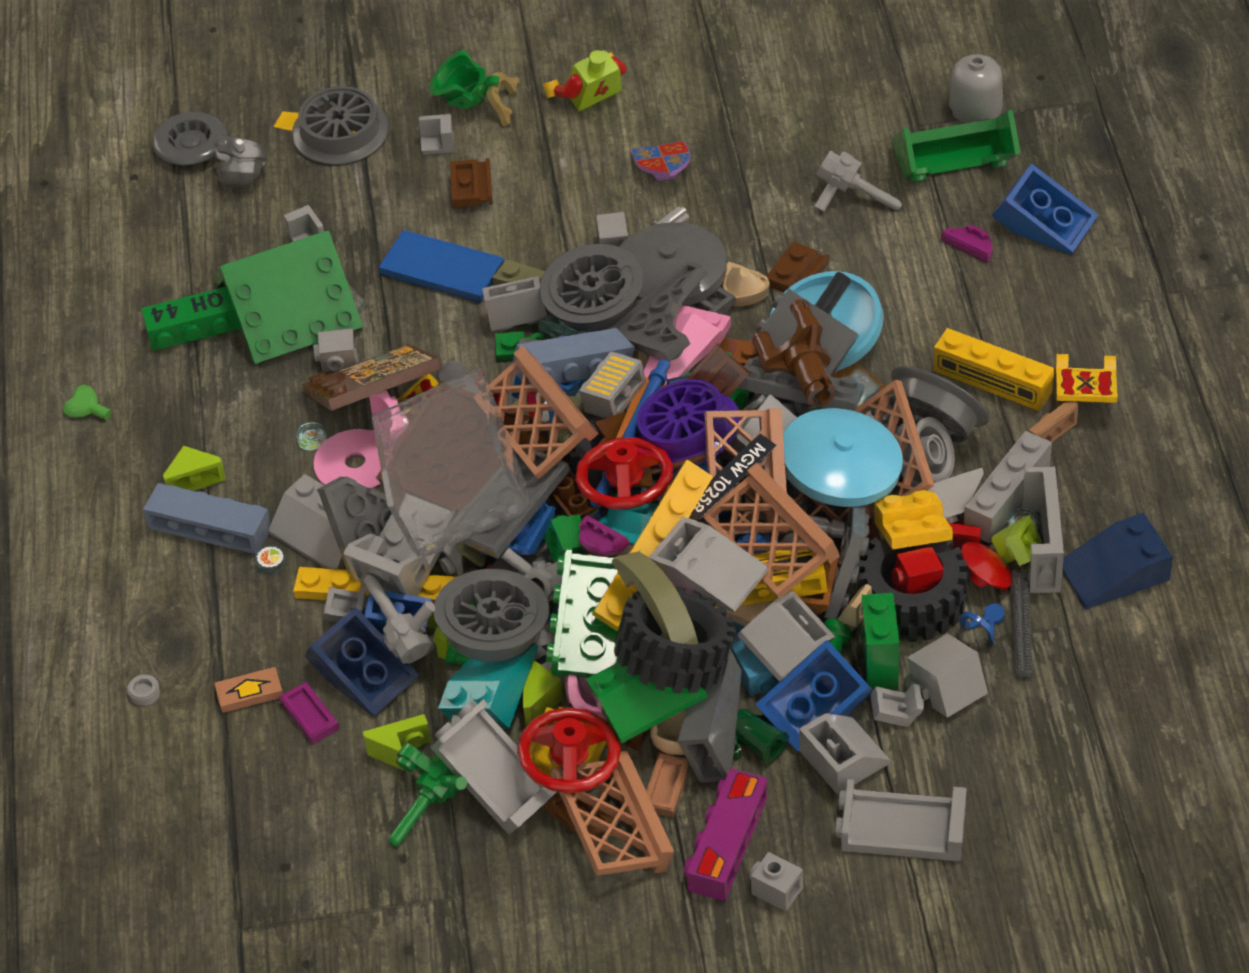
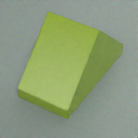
M187 446L182 447L163 474L165 485H175L191 491L226 481L220 457Z
M535 660L532 663L523 689V710L526 727L533 719L544 714L547 707L553 709L563 700L561 679L551 674L550 671Z

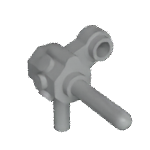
M829 151L816 174V177L828 183L814 206L822 212L827 208L837 189L846 192L848 188L852 190L856 188L893 210H899L902 204L897 198L861 179V175L857 171L862 162L854 159V156L845 151L840 156Z
M508 548L501 558L523 574L524 577L534 581L543 590L548 602L553 600L555 584H562L563 575H557L558 562L545 563V561H536L531 566Z
M373 574L366 575L364 583L387 618L386 626L383 628V637L388 650L392 651L395 657H399L403 664L412 663L429 654L434 645L428 635L423 634L426 632L423 624L435 611L434 604L426 601L413 617L411 614L398 613Z

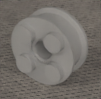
M934 417L922 418L915 425L933 482L948 479L952 474L955 461L951 437L945 426ZM904 423L897 428L896 435L901 436ZM909 443L903 456V460L909 462L913 451ZM902 464L900 475L904 479L908 466ZM915 470L911 483L913 487L922 482L919 470Z

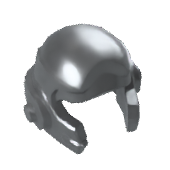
M218 136L216 143H214L216 160L224 162L219 164L216 170L219 181L233 188H244L252 185L267 161L266 150L263 149L262 145L248 139L229 136Z

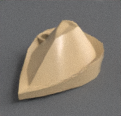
M728 261L723 289L735 296V302L732 306L740 307L755 304L768 296L770 283L765 275Z

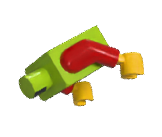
M596 50L590 54V57L572 66L569 78L565 84H559L558 79L543 84V88L547 98L557 96L570 99L576 109L581 111L622 91L621 76L626 73L627 67L612 52Z

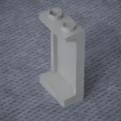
M1027 467L1024 469L1022 511H1038L1041 513L1044 543L1031 544L1029 593L1061 592L1064 550L1055 467Z
M483 699L475 706L471 701L457 714L461 719L454 726L448 722L435 734L438 740L430 748L455 776L466 778V788L510 835L556 792L533 782L521 768L517 754L518 746L485 711L484 707L488 703Z
M848 779L846 791L840 790L839 810H844L843 818L837 817L836 837L841 838L842 851L961 861L967 788L953 787L952 798L856 790L854 788V780Z

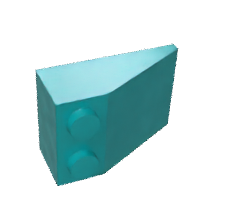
M532 643L522 654L504 661L485 662L470 658L449 679L438 709L452 722L453 715H457L471 701L476 706L484 699L488 703L484 707L485 711L501 729H509L538 646L536 643Z

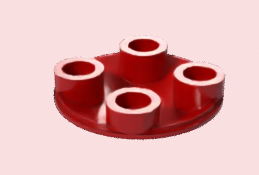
M967 542L961 547L960 550L963 553L962 560L966 559L967 568L971 572L970 579L974 584L982 588L988 584L1003 591H1006L1012 585L1011 568L994 550L976 542Z

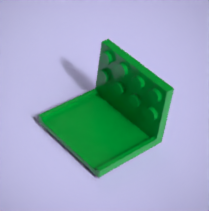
M329 230L222 265L214 276L217 288L225 286L228 290L254 365L319 343L318 332L353 329L354 331L363 328Z

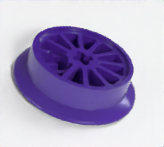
M696 379L676 381L661 387L644 401L637 415L639 431L636 437L647 440L664 449L672 463L701 454H707L704 417L706 411H739L732 399L720 393L709 382ZM733 418V420L738 423L741 418ZM713 419V430L723 439L733 427L724 419ZM737 431L727 439L726 442L729 445L737 435ZM714 439L715 448L719 443ZM722 446L716 451L715 457L725 450ZM707 459L693 464L698 466L707 462ZM658 464V465H654V466H652V467L657 468V467H661V466H660V464Z

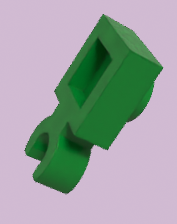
M524 331L495 334L497 362L513 361L516 345L519 344L520 338L545 340V335L543 333H535L525 338Z

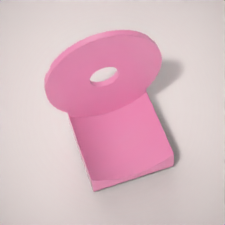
M387 390L369 396L374 430L353 429L333 435L319 447L314 457V470L317 479L322 485H326L339 477L352 478L357 483L373 489L383 485L376 479V476L410 427L407 417H401L399 414L401 411L395 396L390 397ZM354 455L362 456L365 459L364 464L358 468H350L345 462Z

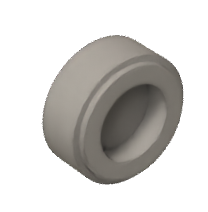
M151 675L136 676L129 682L127 687L131 702L137 706L151 705L160 696L158 681Z

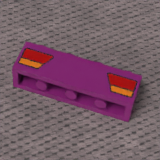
M730 768L726 779L719 781L716 791L717 801L715 806L710 805L705 818V824L707 825L704 832H698L694 845L695 854L693 858L689 857L683 871V876L687 877L689 892L724 902L727 900L768 798V780L766 777Z

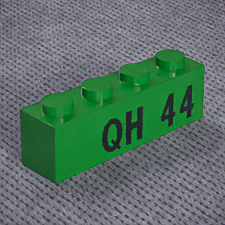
M226 287L141 308L152 351L241 329Z

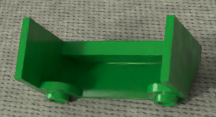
M1007 110L995 119L910 133L909 128H904L892 137L893 148L904 178H910L911 183L927 180L926 175L991 164L992 169L1008 166V160L1021 154L1013 110Z

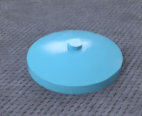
M840 271L822 272L808 276L788 289L815 305L834 275ZM847 272L842 273L851 279V283L830 313V316L858 333L859 337L836 371L854 364L869 352L881 333L884 318L882 305L874 288L861 277Z
M839 408L814 410L796 418L783 433L785 474L787 479L799 491L819 502L842 507L871 504L888 495L899 480L903 464L900 445L885 426L867 415Z

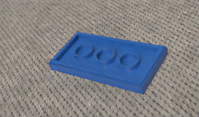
M403 230L380 264L379 273L481 303L484 299L482 288L493 285L492 277L505 260L504 257Z

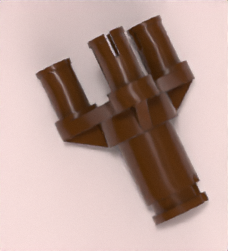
M797 299L790 305V311L793 313L798 324L797 330L788 341L776 348L768 331L756 333L752 341L760 356L759 363L764 372H789L791 375L796 376L808 404L814 407L816 404L815 397L819 401V406H823L832 401L836 394L835 388L825 369L829 366L831 358L827 350L822 348L820 344L823 328L819 319L813 316L806 299H803L802 302L801 299Z

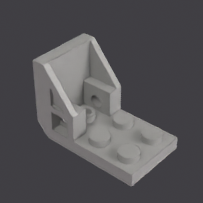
M403 493L379 537L370 533L348 544L343 555L354 579L364 583L365 576L373 574L384 591L418 596L450 537L448 530L456 522L458 515Z

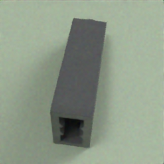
M731 650L721 681L717 685L713 683L712 688L705 691L708 696L707 698L686 709L678 738V743L700 783L725 780L730 768H732L742 670Z

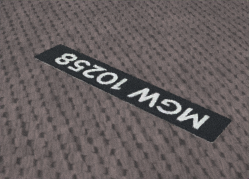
M759 434L712 478L689 519L698 521L748 474L747 470L765 458L776 447V444L764 435Z

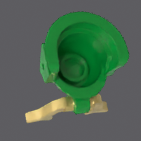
M459 50L447 58L437 69L431 79L429 90L432 95L447 99V105L465 110L479 105L487 95L490 104L499 115L501 125L504 127L510 124L512 110L506 107L499 98L500 84L507 89L509 94L517 92L516 85L520 79L518 77L511 78L502 72H496L486 78V70L474 62L466 51Z

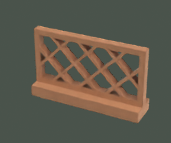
M522 345L514 352L518 359L481 391L474 400L533 474L540 479L584 438L590 442L599 433L537 358ZM521 370L523 372L522 384L510 386L511 378ZM520 392L518 405L507 406L509 393ZM528 392H539L537 404L526 405ZM501 393L499 406L487 405L486 401L492 395ZM535 411L534 423L522 425L524 412ZM543 411H554L552 424H541ZM505 412H516L514 425H503ZM551 430L549 444H537L539 432ZM559 430H570L573 435L564 443H557ZM521 431H532L530 444L519 445ZM548 450L546 459L537 467L534 463L536 451Z
M894 380L858 406L856 412L867 415V412L876 408L874 419L879 423H882L885 412L890 413L891 417L887 429L899 440L902 456H904L907 444H911L913 451L909 462L903 460V465L908 466L903 482H897L896 484L901 487L898 496H906L915 491H927L935 485L902 381ZM895 393L896 402L893 410L887 409L889 398ZM901 417L905 425L901 436H898L894 433ZM915 470H919L922 482L915 487H911ZM874 503L868 504L869 518L874 519Z
M781 408L747 411H706L704 413L707 469L710 475L714 477L716 476V470L720 472L723 469L715 461V453L721 446L734 458L738 455L726 442L735 431L749 443L759 434H762L776 444V447L761 460L762 462L759 465L787 493ZM733 418H741V420L736 423ZM747 418H759L760 431L754 438L740 427ZM713 419H724L733 427L723 439L713 430ZM714 439L719 443L715 448ZM746 491L743 495L751 503H755V498ZM746 511L743 515L738 512L737 523H750L746 517L751 511ZM761 511L765 515V523H774L775 513L773 511ZM717 515L713 519L717 523H719V517ZM735 531V535L751 533V531ZM757 531V533H759V534L769 533L770 536H772V532H773V531ZM779 531L778 536H782L788 531Z
M756 463L747 470L750 476L721 498L702 517L709 526L743 550H748V553L753 557L754 550H770L769 562L763 563L768 567V572L761 581L780 599L826 560L831 564L840 555L834 541ZM750 488L756 493L755 503H740V496ZM722 511H732L731 523H717L713 518ZM738 511H754L752 523H737ZM760 511H773L775 513L774 523H758ZM735 531H751L750 542L736 543L734 541ZM757 531H773L771 543H756ZM779 531H793V543H777ZM776 550H792L790 563H774ZM798 550H811L816 555L807 563H796ZM773 570H789L788 579L777 586L772 581Z
M621 751L618 766L609 776L611 779L609 785L603 782L595 787L603 792L600 799L584 791L572 794L559 792L596 876L644 868H652L654 874L667 871L674 850L628 751ZM606 761L585 763L577 766V779L587 778L599 771ZM563 767L553 768L552 777L563 780ZM607 795L620 800L622 803L621 809L604 802ZM578 799L594 807L590 814L577 808L576 801ZM598 810H601L615 818L609 824L595 817V814ZM619 820L633 827L634 832L632 835L615 827ZM589 824L606 832L602 839L588 832L587 827ZM612 835L626 842L623 850L607 843L608 837ZM632 845L642 850L646 857L637 858L627 853ZM602 850L617 859L615 862L602 863L598 853Z

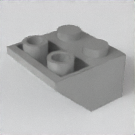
M793 590L783 595L780 599L773 601L738 633L740 639L779 682L826 640L831 642L835 637Z
M825 713L799 728L801 754L837 795L840 794V790L845 791L847 789L848 779H853L855 785L890 764V759L852 717Z

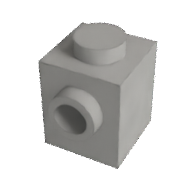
M353 329L318 332L319 344H314L315 362L321 361L322 372H336L357 364Z
M770 852L767 853L761 862L757 861L750 871L749 879H751L752 895L785 912L803 889V869Z

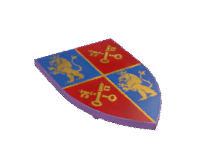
M685 141L631 150L636 166L640 170L655 176L656 182L677 178L676 174L682 171L690 162V152Z

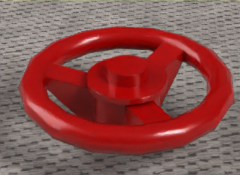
M637 437L615 438L602 442L586 452L577 466L575 481L582 495L595 505L609 509H633L647 505L664 494L673 479L674 465L664 449L647 440ZM660 464L661 477L657 483L647 491L631 496V487L637 485L642 480L643 469ZM589 468L606 471V479L610 485L617 487L618 497L599 493L591 487L588 481Z
M569 707L549 710L533 719L521 733L517 747L521 768L533 782L550 791L568 794L589 791L605 782L618 766L621 753L618 736L604 718L588 710ZM606 740L608 753L604 765L599 771L587 778L577 779L576 767L586 761L589 753L588 746ZM532 742L550 747L549 753L552 761L563 767V780L552 778L535 766L530 753Z

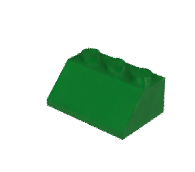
M618 662L586 679L598 707L621 743L708 697L702 687H699L698 693H689L687 688H683L682 693H673V689L666 686L664 691L655 689V683L649 682L648 685L639 682L640 676L638 674L633 677L626 672L628 666L621 667Z

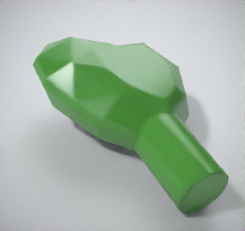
M84 384L77 386L73 391L72 398L68 399L63 405V411L69 417H85L93 414L108 420L112 413L110 409L98 404L95 391L90 386Z

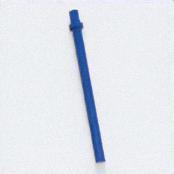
M661 359L656 369L650 372L648 376L649 383L622 438L636 437L639 431L637 425L639 409L652 393L665 384L667 380L666 374L670 367L669 361ZM605 471L596 490L599 493L608 495L612 485L608 483ZM590 501V503H591V505H592L593 507H595V508H601V507H602V506H599V505H595L593 502Z

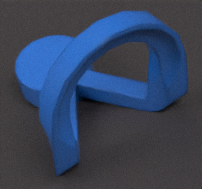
M990 604L985 608L984 617L982 618L972 612H964L959 618L960 627L971 630L982 625L987 632L988 642L994 645V625L1004 620V609L999 604Z

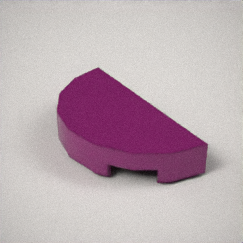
M966 225V228L953 229V227H950L941 233V241L986 263L990 261L992 257V243L989 234L981 228Z
M588 515L579 525L581 530L579 542L589 555L599 557L611 556L621 552L630 545L626 536Z

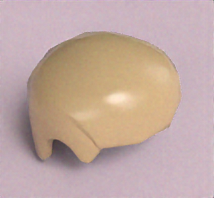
M686 710L677 713L650 729V739L653 741V744L668 755H684L678 743V738Z

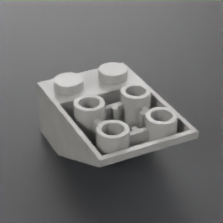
M682 517L649 556L666 574L675 589L676 587L685 588L684 593L691 595L693 591L701 593V599L707 600L711 598L716 601V607H723L725 610L733 613L768 572V567L717 530L707 524L686 517Z

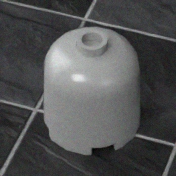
M971 54L955 63L950 76L948 105L953 111L954 118L964 123H972L987 118L995 119L1000 115L1003 108V77L1001 67L994 59L986 55Z

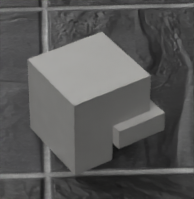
M950 634L942 636L907 657L911 674L904 678L906 689L912 683L918 684L923 700L925 701L930 698L932 708L947 718L988 694L978 652Z

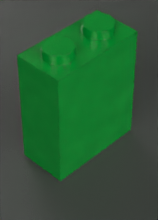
M893 593L861 595V644L865 680L872 690L876 687L899 690V636Z

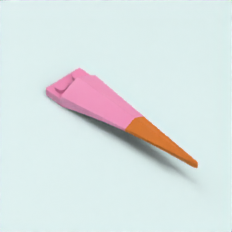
M681 305L676 318V329L685 334L691 344L683 350L681 356L670 361V367L666 374L667 379L684 376L716 344H721L731 327V317ZM650 355L644 369L646 383L632 399L616 438H622L649 383L648 376L652 370L656 369L661 359Z

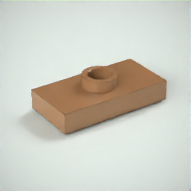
M1066 401L1053 412L1045 414L1037 424L1029 429V432L1054 442L1077 424L1078 403Z

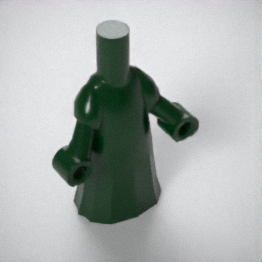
M748 709L738 710L733 760H737L742 756L737 738L759 756L764 763H771L778 758L788 745L789 735L787 732L775 728L765 714L761 716L752 714Z

